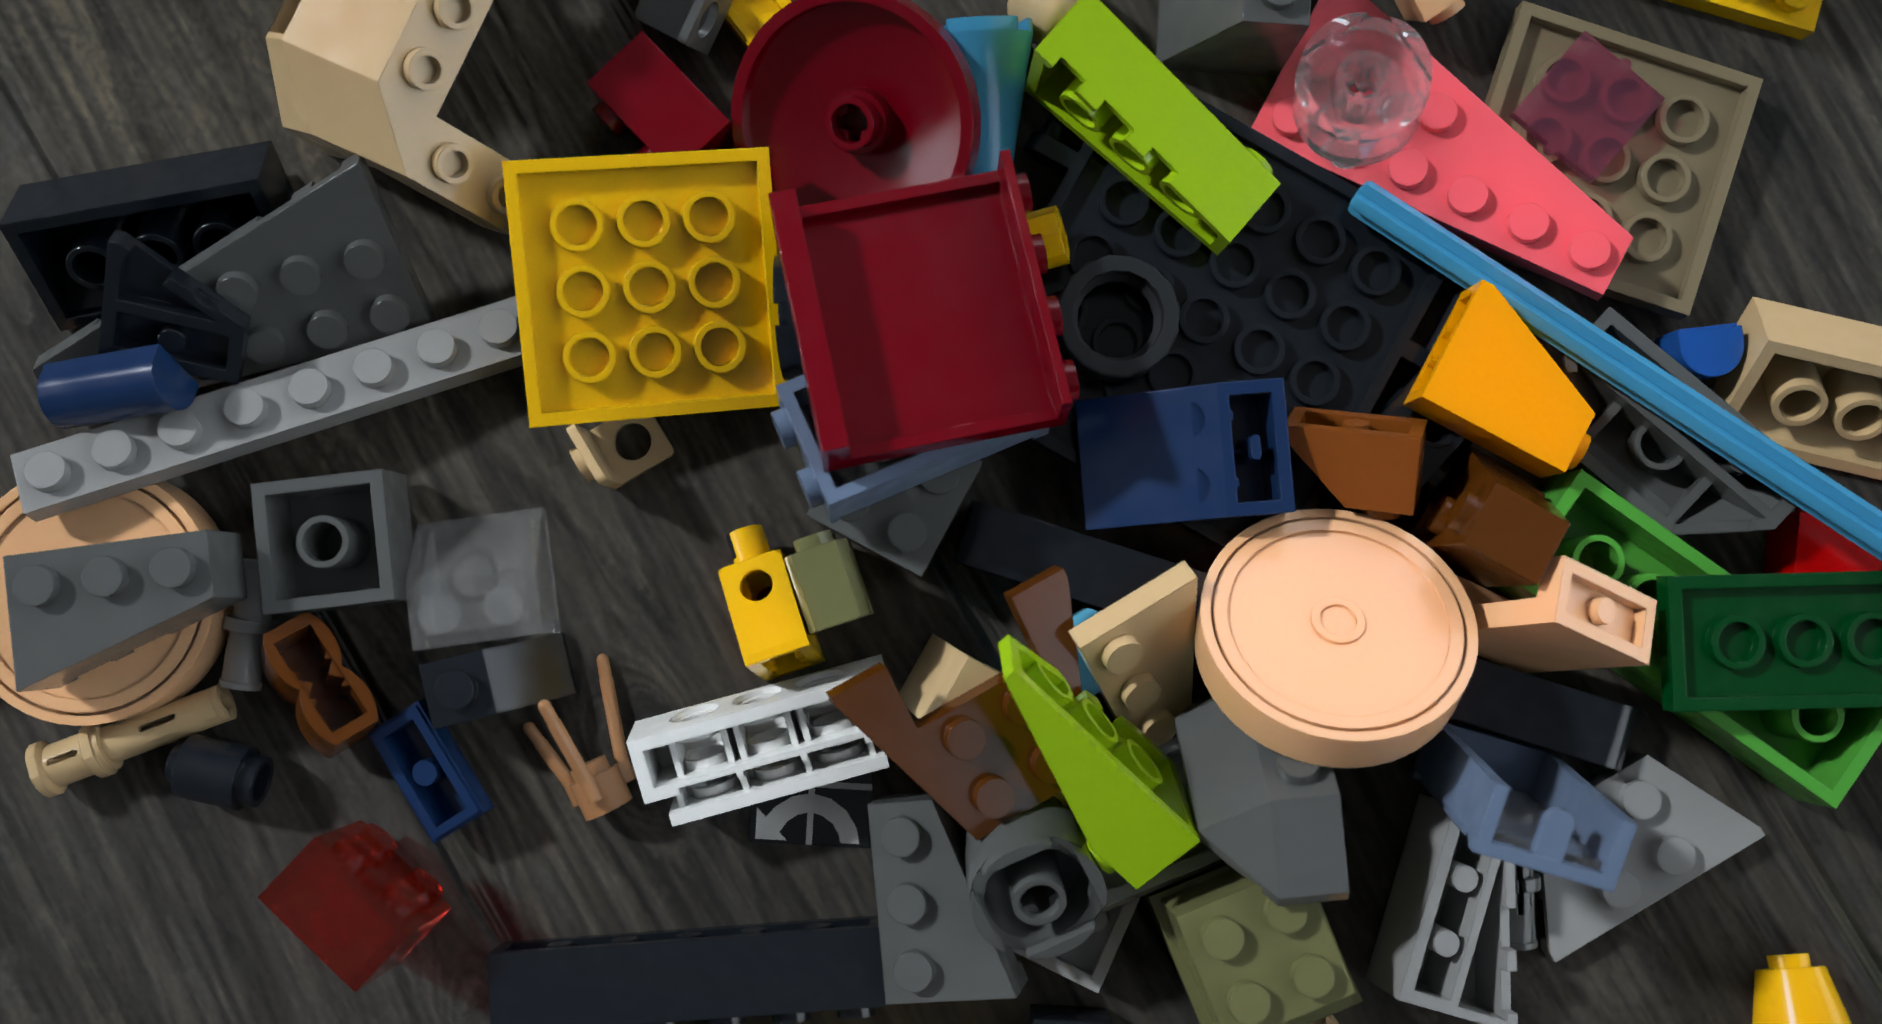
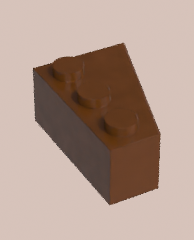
M1464 443L1453 462L1452 469L1444 478L1433 500L1425 499L1416 509L1408 524L1407 532L1429 546L1456 575L1481 587L1538 585L1571 523L1552 503L1543 499L1545 497L1544 493L1532 486L1534 482L1530 478L1473 446H1467Z

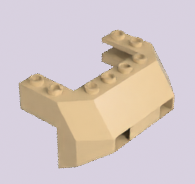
M284 0L266 35L282 127L324 154L345 160L354 154L360 155L365 159L368 166L378 169L479 226L509 235L502 161L510 160L436 117L493 0Z

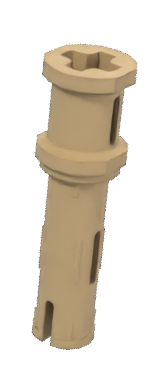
M217 684L129 720L119 721L114 724L81 726L78 734L54 743H49L45 740L30 744L25 752V762L30 780L43 796L48 798L63 794L67 789V785L93 775L104 778L116 774L126 759L236 719V704L229 689L220 687Z

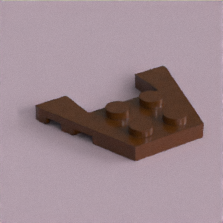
M1053 565L1008 590L1003 595L1029 649L1059 670L1069 684L1073 696L1076 698L1082 693L1077 648L1068 632L1074 628L1068 577L1064 568ZM880 662L826 692L830 702L976 840L988 835L1012 816L1028 811L1061 792L1052 771L1004 681L1003 671L916 721H913L887 668Z

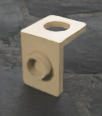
M656 417L605 421L590 431L575 423L566 428L575 444V447L569 450L570 455L584 478L589 483L596 480L598 484L614 490L668 459L675 452L674 447ZM629 424L644 426L651 436V446L648 453L637 460L623 458L616 449L615 441L618 432Z

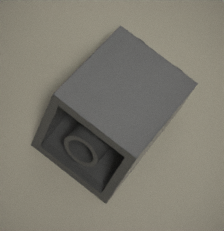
M1158 0L1155 56L1168 70L1277 77L1310 26L1311 0Z

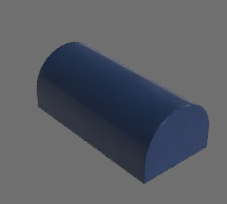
M153 344L46 363L38 378L37 398L43 414L53 425L62 429H71L184 410L194 401L199 384L160 344Z
M426 698L410 705L368 733L369 738L433 844L454 834L495 808L448 728L443 727L433 730Z

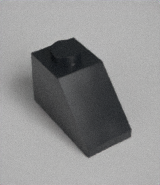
M564 632L482 649L418 666L433 730L538 704L543 699L550 701L578 694Z

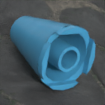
M1011 15L946 19V25L943 27L955 40L965 56L979 97L981 138L978 157L972 175L996 171L1000 151L1010 149L1012 161H1014L1033 39V22L1031 18L1018 22V16Z

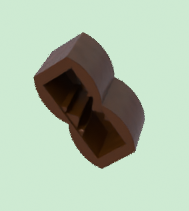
M305 611L263 634L260 651L263 673L274 691L284 700L295 705L299 729L306 741L317 752L331 759L368 737V733L374 729L378 721L374 698L366 684L355 673L342 666L339 645L330 629L320 619Z

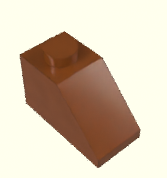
M1294 407L1287 419L1290 446L1345 508L1360 509L1363 514L1379 520H1393L1400 518L1402 515H1414L1421 489L1428 419Z

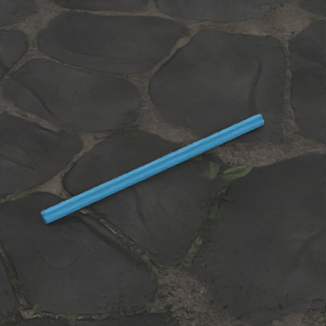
M1366 181L1355 193L1348 207L1351 215L1464 289L1471 287L1482 279L1495 285L1533 334L1882 561L1881 510L1373 181Z

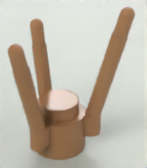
M604 653L597 656L596 662L615 761L614 764H609L606 755L599 756L585 763L561 719L556 714L551 703L546 699L539 701L538 709L568 762L571 771L534 723L526 722L523 725L524 733L565 788L573 807L579 806L586 821L605 815L632 800L633 797L626 783L637 778L628 757L609 657Z

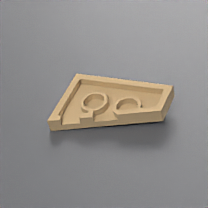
M1185 560L1068 631L1114 720L1122 715L1157 746L1165 744L1176 734L1174 726L1175 717L1192 704L1198 577Z

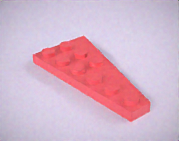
M1318 0L1310 15L1309 28L1282 68L1251 127L1355 187L1360 188L1366 181H1373L1459 238L1597 301L1604 295L1634 238L1370 0Z

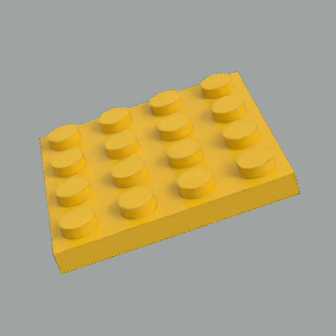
M769 147L502 161L530 428L779 406L776 385L787 380L783 379L780 369L775 326L779 325L778 303H773L774 256L777 255V245L768 193H772Z

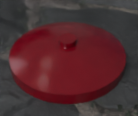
M795 0L774 14L761 27L748 46L738 68L733 86L731 125L735 149L769 147L772 192L795 188L799 206L972 175L980 146L981 110L976 84L965 56L947 30L920 6L909 0Z

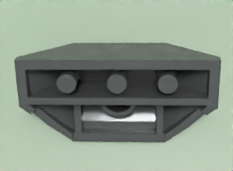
M1608 307L1593 323L1604 332L1765 435L1612 307ZM1565 354L1562 356V372L1596 413L1586 431L1591 436V443L1579 465L1603 485L1674 535L1770 531L1776 529L1797 506Z
M1209 691L1205 692L1175 717L1174 725L1193 819L1200 841L1238 873L1260 886L1262 893L1277 906L1348 899L1349 882L1341 797L1333 768L1300 762L1263 746L1238 728L1222 712Z

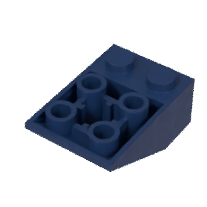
M1284 377L1210 383L1074 402L1085 530L1272 516L1296 512Z

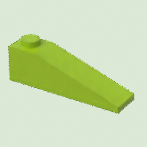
M1008 634L998 642L1004 681L1087 839L1086 846L1097 865L1108 874L1116 871L1135 889H1138L1198 844L1200 839L1176 763L1122 715L1111 723L1103 713V707L1099 699L1087 690H1084L1075 698L1069 684L1058 669Z

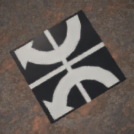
M873 772L751 805L749 842L869 848L868 804L871 803Z

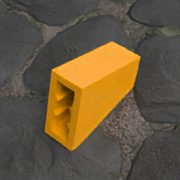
M1483 279L1461 292L1403 403L1409 409L1539 478L1565 473L1567 469L1572 470L1580 463L1591 443V436L1586 431L1596 414L1495 285Z

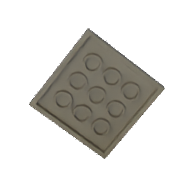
M1522 1L1514 10L1485 104L1634 237L1603 296L1676 320L1690 316L1763 79ZM1469 243L1470 245H1472L1473 247H1475L1476 249H1478L1479 251H1481L1482 253L1486 254L1494 260L1533 272L1496 254H1493L1485 249H1482L1474 244Z

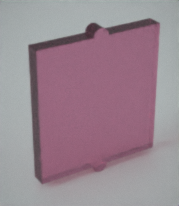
M1584 31L1511 113L1510 117L1544 145L1543 153L1546 156H1557L1590 184L1665 98L1630 69L1632 64L1629 59L1623 58L1619 60L1588 32Z

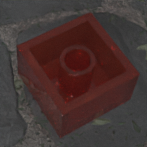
M362 820L314 837L257 897L354 992H357L398 965L452 908L441 897L444 894L443 888L432 875L420 868L412 869L395 853L398 846L384 829L373 823L366 825Z

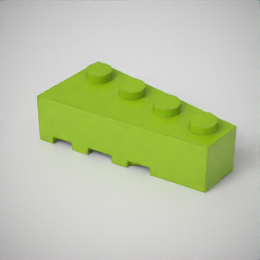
M1078 0L1035 49L1024 91L1217 256L1281 184L1272 175L1273 170L1267 160L1255 150L1245 147L1100 0Z

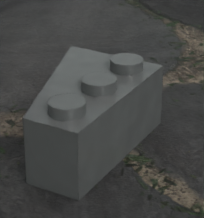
M200 530L3 556L16 692L61 688L77 680L78 676L109 661H117L134 653V649L165 634H173L246 599L247 589L241 534Z
M926 792L885 794L869 803L868 816L886 1005L1017 998L1028 981L1021 960L1017 961L1013 949L1005 946V953L991 946L977 930L972 917L964 866V850L966 846V832L964 828ZM972 883V886H971L970 898H971V892H972L973 883Z

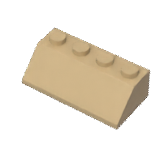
M1752 297L1737 322V325H1742L1744 338L1743 356L1739 364L1732 371L1716 377L1713 392L1771 440L1805 462L1882 480V326Z

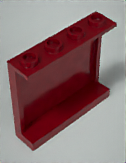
M1010 149L999 152L996 171L799 206L795 188L768 193L774 234L824 472L1065 425L1073 403L1072 400H1077L1080 396L1079 381L1073 360L1071 358L1062 360L1057 341V337L1063 336L1064 332L1061 307L1056 295L1046 297L1041 274L1048 272L1046 248L1040 233L1032 235L1030 233L1026 213L1032 212L1031 188L1025 172L1015 173Z

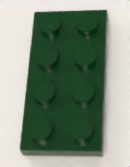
M1882 571L1656 577L1663 711L1698 712L1882 707Z

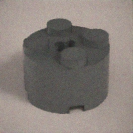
M1052 796L1034 808L1012 816L979 840H976L968 831L966 832L964 866L972 917L981 936L991 946L1005 953V946L1013 949L1025 950L1026 958L1044 959L1064 954L1081 945L1090 937L1096 928L1095 919L1102 905L1105 909L1108 896L1102 870L1086 846L1087 839L1073 812L1063 806L1058 798ZM972 883H973L972 892H971V898H970V891H971V886H972Z

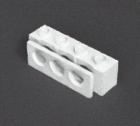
M882 654L635 721L626 744L644 804L674 797L669 812L672 827L890 767L888 756L830 702L826 694L830 689L880 662L884 665Z

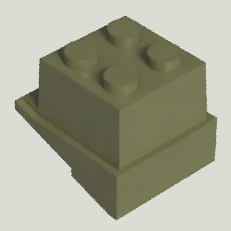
M1226 862L1145 895L1200 1024H1310L1363 1002L1321 902L1277 906L1262 893L1260 886L1238 873Z

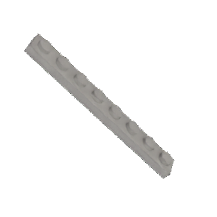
M516 296L196 396L192 404L184 410L120 420L12 454L10 457L23 514L38 522L523 366Z

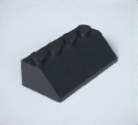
M270 140L23 184L19 186L0 220V230L60 331L85 327L97 318L101 319L107 244L115 230L129 233L179 267L255 217H265L292 199L294 191Z

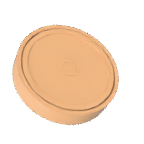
M162 481L38 522L23 514L17 486L1 497L0 698L23 713L40 720L63 725L91 726L125 721L141 716L170 702L181 699L207 675L225 646L229 630L222 628L224 615L232 614L233 605L173 634H165L134 649V653L117 661H109L78 676L77 680L61 688L16 692L3 556L200 530L220 531L206 510L183 490L167 481Z
M1295 510L1296 512L1278 514L1266 518L1239 533L1217 555L1208 571L1195 623L1194 648L1198 669L1206 688L1222 712L1244 733L1263 746L1297 761L1324 767L1361 768L1389 763L1411 754L1432 740L1449 721L1473 674L1479 644L1478 627L1470 599L1462 583L1444 560L1429 546L1403 529L1386 521L1373 519L1368 515L1346 510Z

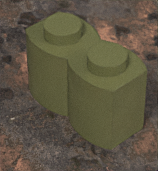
M831 530L818 532L793 541L796 553L785 557L784 560L809 635L874 614L851 541H848L847 538L836 539L835 533H831Z

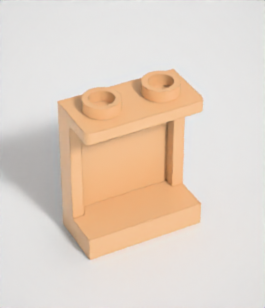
M1566 555L1552 557L1539 581L1536 598L1510 600L1456 575L1462 583L1475 613L1479 643L1477 655L1523 673L1649 665L1657 600Z

